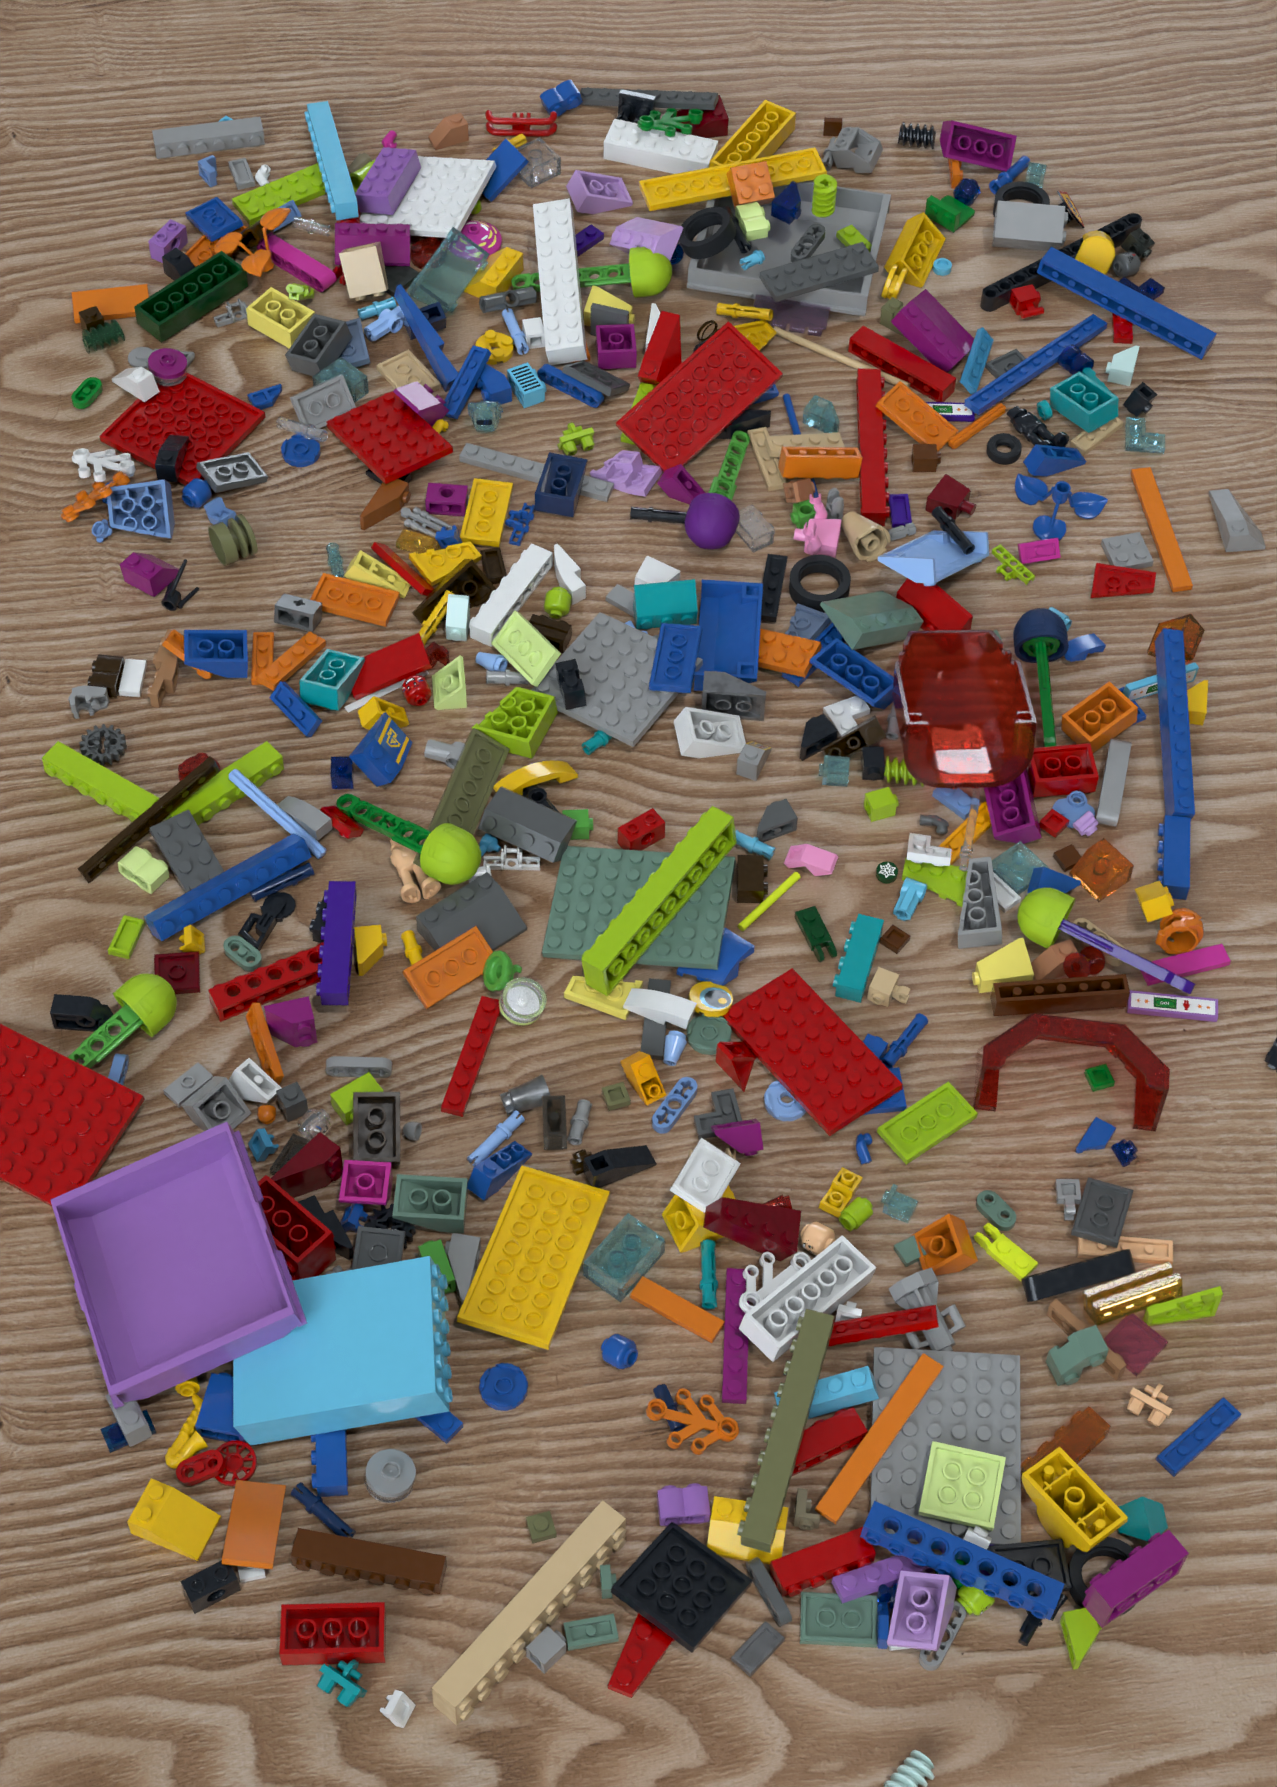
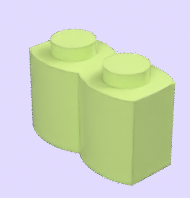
M758 202L737 205L735 217L739 220V226L747 240L751 241L768 237L770 222L765 219L764 208L760 207Z
M135 846L118 862L119 872L150 894L169 878L167 864L163 860L153 858L151 853L145 848L141 849Z

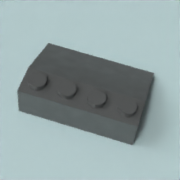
M488 872L416 916L417 931L435 951L477 926L492 951H495L527 930V926L501 886Z

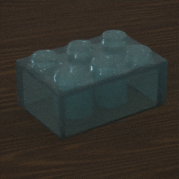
M627 1213L583 1262V1276L619 1302H622L637 1285L642 1276H645L665 1253V1239Z

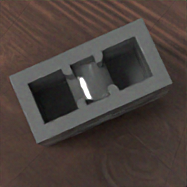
M284 593L275 604L274 623L313 632L322 620L321 602Z

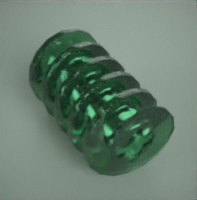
M112 319L110 324L108 322H104L103 326L98 324L96 329L90 327L89 332L86 329L82 330V341L88 354H90L91 347L96 352L97 345L104 349L105 342L109 346H112L111 340L118 344L119 337L125 341L123 330L115 319Z

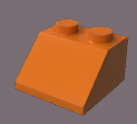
M952 1214L945 1215L913 1234L915 1235L921 1255L919 1259L922 1269L932 1268L936 1276L960 1272L978 1261L965 1221ZM920 1244L927 1253V1255H923Z

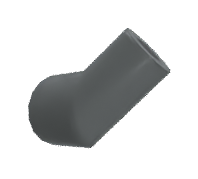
M920 814V825L937 826L936 832L938 834H946L948 832L947 827H949V824L946 820L937 815Z

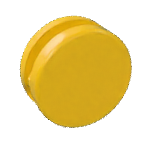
M893 264L884 284L881 297L885 299H891L892 297L898 299L908 274L907 268H903L900 276H897L899 265Z

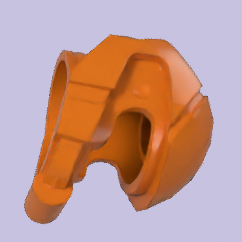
M1176 908L1172 910V915L1163 917L1160 921L1161 930L1158 931L1155 943L1160 945L1165 953L1178 955L1192 951L1200 943L1204 934V927L1200 915L1187 908ZM1168 937L1172 938L1174 942L1167 940Z

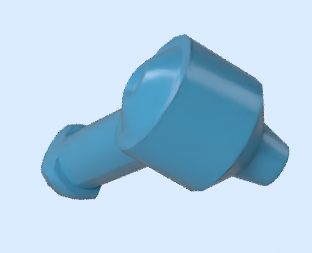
M489 833L482 837L479 844L481 857L486 852H499L501 850L497 838Z

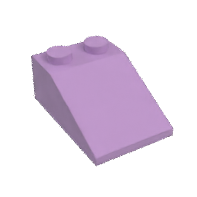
M575 170L566 185L575 208L580 213L597 214L629 207L633 204L627 188L620 177Z
M900 1571L887 1640L888 1646L938 1651L953 1611L957 1589L950 1575Z

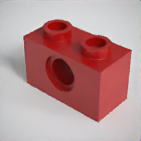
M652 808L618 827L617 843L623 850L642 851L665 838L666 822Z

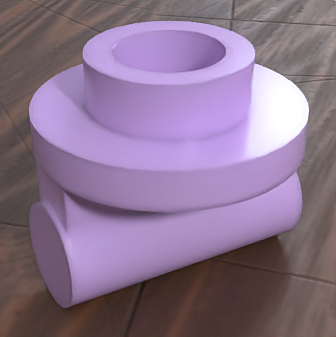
M1087 811L1073 823V827L1078 830L1081 836L1084 834L1089 836L1098 829L1096 825L1099 822L1094 818L1091 811Z

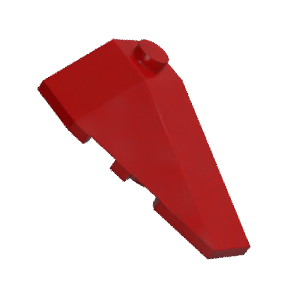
M661 310L638 373L640 383L658 385L682 363L680 315Z

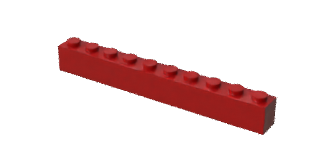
M858 368L856 379L858 450L862 456L859 472L860 515L881 526H885V520L890 516V506H886V503H889V492L885 491V489H888L889 478L885 477V474L888 473V462H884V460H887V448H884V445L887 443V433H883V431H886V419H883L885 414L876 407L877 402L885 396V391H882L885 379L881 377V369Z

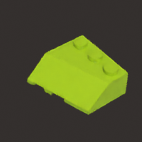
M516 687L499 702L500 705L493 712L489 711L485 715V719L480 724L476 723L472 729H477L509 748L508 753L533 759L558 713L555 696Z

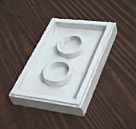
M701 1138L670 1188V1191L705 1213L706 1206L722 1197L741 1163Z

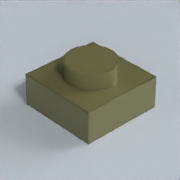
M624 1082L602 1088V1095L609 1111L631 1105Z
M550 1511L526 1517L532 1544L557 1537Z

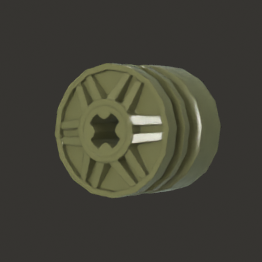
M242 514L236 515L235 520L229 518L227 520L228 528L223 522L208 527L212 547L224 566L237 562L239 559L238 552L243 558L258 552L254 532Z

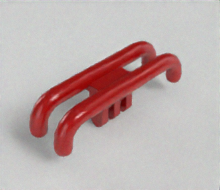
M487 110L485 113L488 120L486 130L495 136H518L523 134L525 137H548L557 130V124L554 123L557 119L555 111H552L548 118H531V113H527L526 117H524L523 113H520V117H517L516 112H513L512 118L494 117L491 110ZM493 124L512 125V129H497L493 127ZM530 125H537V126L550 125V128H549V129H530Z

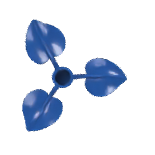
M1018 473L1015 481L1016 495L1023 503L1035 505L1038 500L1044 501L1051 494L1053 501L1056 503L1052 518L1042 515L1034 520L1033 531L1040 540L1058 538L1060 541L1064 537L1066 524L1064 521L1055 518L1059 505L1065 503L1067 499L1069 500L1070 507H1075L1076 515L1084 519L1097 517L1108 499L1089 492H1077L1072 495L1071 487L1065 481L1057 482L1055 487H1052L1049 492L1047 485L1034 477H1027Z

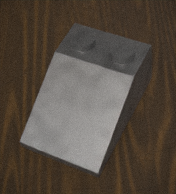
M704 671L702 710L738 715L741 720L764 721L766 691L726 672Z

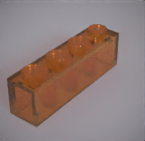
M1089 1406L1083 1412L1081 1410L1077 1411L1067 1427L1063 1425L1055 1432V1438L1052 1441H1045L1038 1448V1453L1033 1458L1029 1456L1021 1464V1480L1022 1474L1059 1446L1078 1464L1108 1436L1111 1426Z

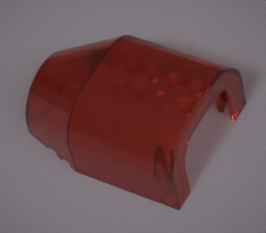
M992 630L908 631L903 644L902 652L900 651L899 660L896 661L894 667L893 704L904 760L910 774L925 785L950 789L996 787L1009 783L1019 777L1032 760L1037 725L1020 661L1012 659V652L1003 649V642Z

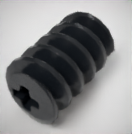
M902 122L898 144L900 140H902L903 146L909 141L910 147L915 142L918 148L922 143L924 148L931 144V148L934 149L936 137L934 126L931 125L930 129L927 130L925 124L920 129L919 124L913 128L912 123H910L906 128L905 122Z

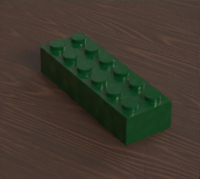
M220 251L134 306L137 324L162 343L247 288V272L243 270L240 264L223 251Z

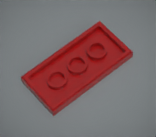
M420 633L364 656L365 662L352 689L353 697L355 700H358L400 682L411 675H416L432 668Z

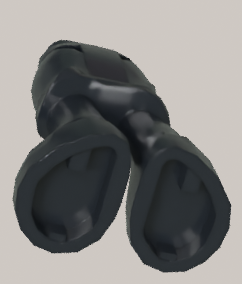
M1016 406L1007 412L1013 427L1034 446L1038 444L1066 447L1068 444L1069 436L1066 433L1059 432L1054 436L1047 430V426L1031 412H1027L1026 409Z

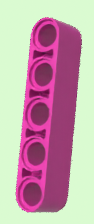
M274 234L267 237L271 259L276 266L319 292L325 291L336 282L335 273L325 265ZM264 240L257 245V250H266Z

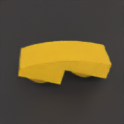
M842 1167L832 1181L830 1189L821 1200L819 1208L839 1218L841 1211L848 1206L863 1177Z

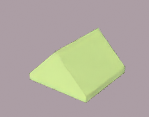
M461 655L432 675L435 709L467 708L464 662Z

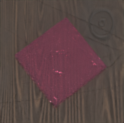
M1132 1312L1104 1338L1107 1346L1114 1353L1122 1356L1127 1364L1126 1368L1136 1377L1168 1344L1167 1340Z

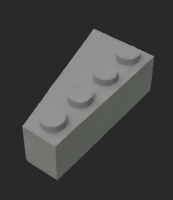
M991 857L969 859L960 926L958 929V949L1002 944V927Z

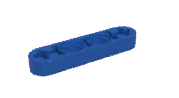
M544 364L537 371L539 379L544 383L593 408H597L604 401L602 392L562 373L561 370L549 364Z

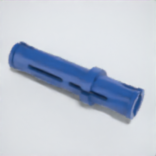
M917 1013L900 1037L890 1044L889 1051L880 1060L887 1068H893L899 1058L905 1056L907 1048L925 1025L928 1024L927 1017Z

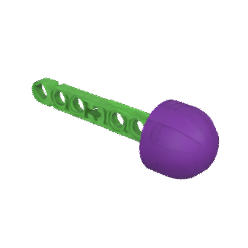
M735 431L733 433L718 477H714L709 493L696 496L688 508L685 530L691 541L700 548H722L731 541L736 532L740 514L732 499L737 488L735 481L750 441L749 435L743 431Z

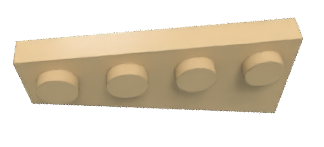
M839 432L767 436L764 441L769 456L780 458L782 446L845 447Z

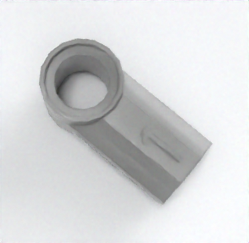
M430 739L426 744L424 755L426 758L445 762L448 767L454 769L465 744L454 742L451 745Z

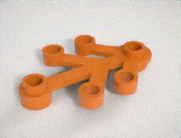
M120 471L112 476L113 481L106 486L104 482L95 481L92 484L93 491L89 495L85 490L75 495L77 501L62 510L61 518L65 519L66 522L73 521L80 515V511L93 507L96 504V500L111 495L113 491L110 487L127 485L130 479L126 473L123 474Z
M681 1388L677 1391L675 1401L679 1405H684L690 1414L667 1409L666 1403L661 1399H652L646 1408L647 1416L653 1421H659L663 1418L689 1425L678 1432L674 1431L669 1434L667 1444L673 1449L679 1448L685 1439L703 1429L713 1432L704 1438H695L693 1440L691 1451L696 1455L703 1454L706 1447L720 1439L730 1442L736 1439L739 1434L737 1422L730 1417L724 1418L714 1404V1398L708 1394L700 1398L698 1408L692 1400L689 1390ZM683 1394L687 1399H682L679 1395ZM703 1401H708L710 1405H705ZM700 1409L708 1411L713 1420L706 1419ZM651 1410H657L659 1414H655ZM723 1428H727L730 1433L725 1432ZM671 1438H677L679 1442L675 1443ZM695 1444H700L702 1449H698Z

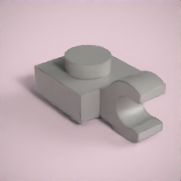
M1056 1179L1057 1204H1064V1220H1074V1214L1076 1213L1075 1204H1080L1081 1202L1079 1179Z

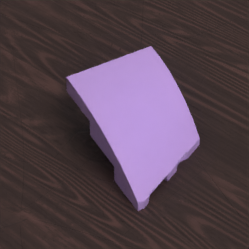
M625 450L605 461L604 466L599 470L595 471L593 469L590 472L593 478L614 483V489L646 497L662 474L659 466L643 465L640 452Z

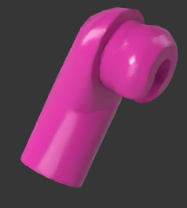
M390 130L383 138L382 145L385 148L397 147V143H393L397 137L396 132Z

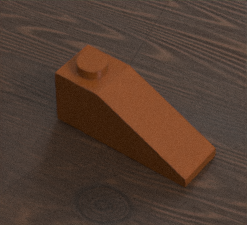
M399 479L387 484L383 482L360 515L361 529L366 530L400 511L404 504L409 502L411 497L409 483Z

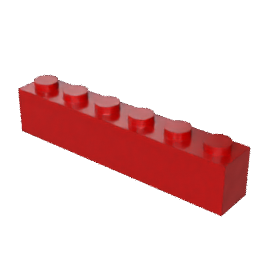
M864 325L850 337L848 352L881 369V371L910 383L909 387L932 400L944 402L955 392L956 377Z

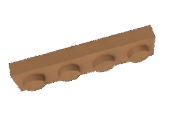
M1055 1299L1049 1305L1047 1316L1068 1336L1076 1331L1088 1328V1325L1083 1320H1079L1072 1314L1071 1309L1066 1304ZM1108 1347L1109 1351L1106 1360L1100 1366L1117 1381L1124 1374L1127 1364L1120 1354L1114 1353Z

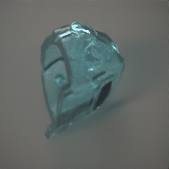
M493 401L468 403V413L477 432L488 433L497 429L501 413L503 412L501 403Z

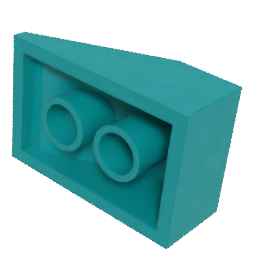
M326 649L299 680L300 698L305 703L338 711L348 700L365 662V658Z

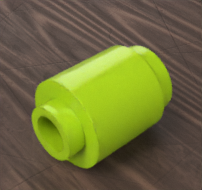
M856 1197L841 1211V1216L839 1217L841 1225L848 1231L858 1229L873 1215L871 1202L866 1198Z

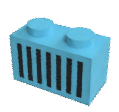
M528 362L507 369V380L512 387L513 393L524 408L545 401L546 385L543 381H540L536 370L532 369Z

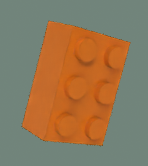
M1109 681L1062 715L1061 730L1076 744L1090 743L1094 753L1107 744L1110 739L1115 738L1137 722L1138 707Z

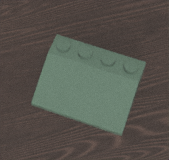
M884 591L824 601L820 604L852 650L911 639L924 622L913 606Z

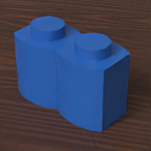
M572 80L564 81L556 88L548 89L540 95L542 105L550 115L552 111H555L557 117L566 110L576 108L583 102L581 94Z

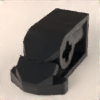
M54 994L50 1011L54 1029L95 1032L114 1015L108 1005H102L99 1000L93 997Z

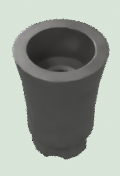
M542 1074L529 1082L500 1094L507 1115L512 1114L514 1110L520 1113L532 1108L553 1104L548 1086Z

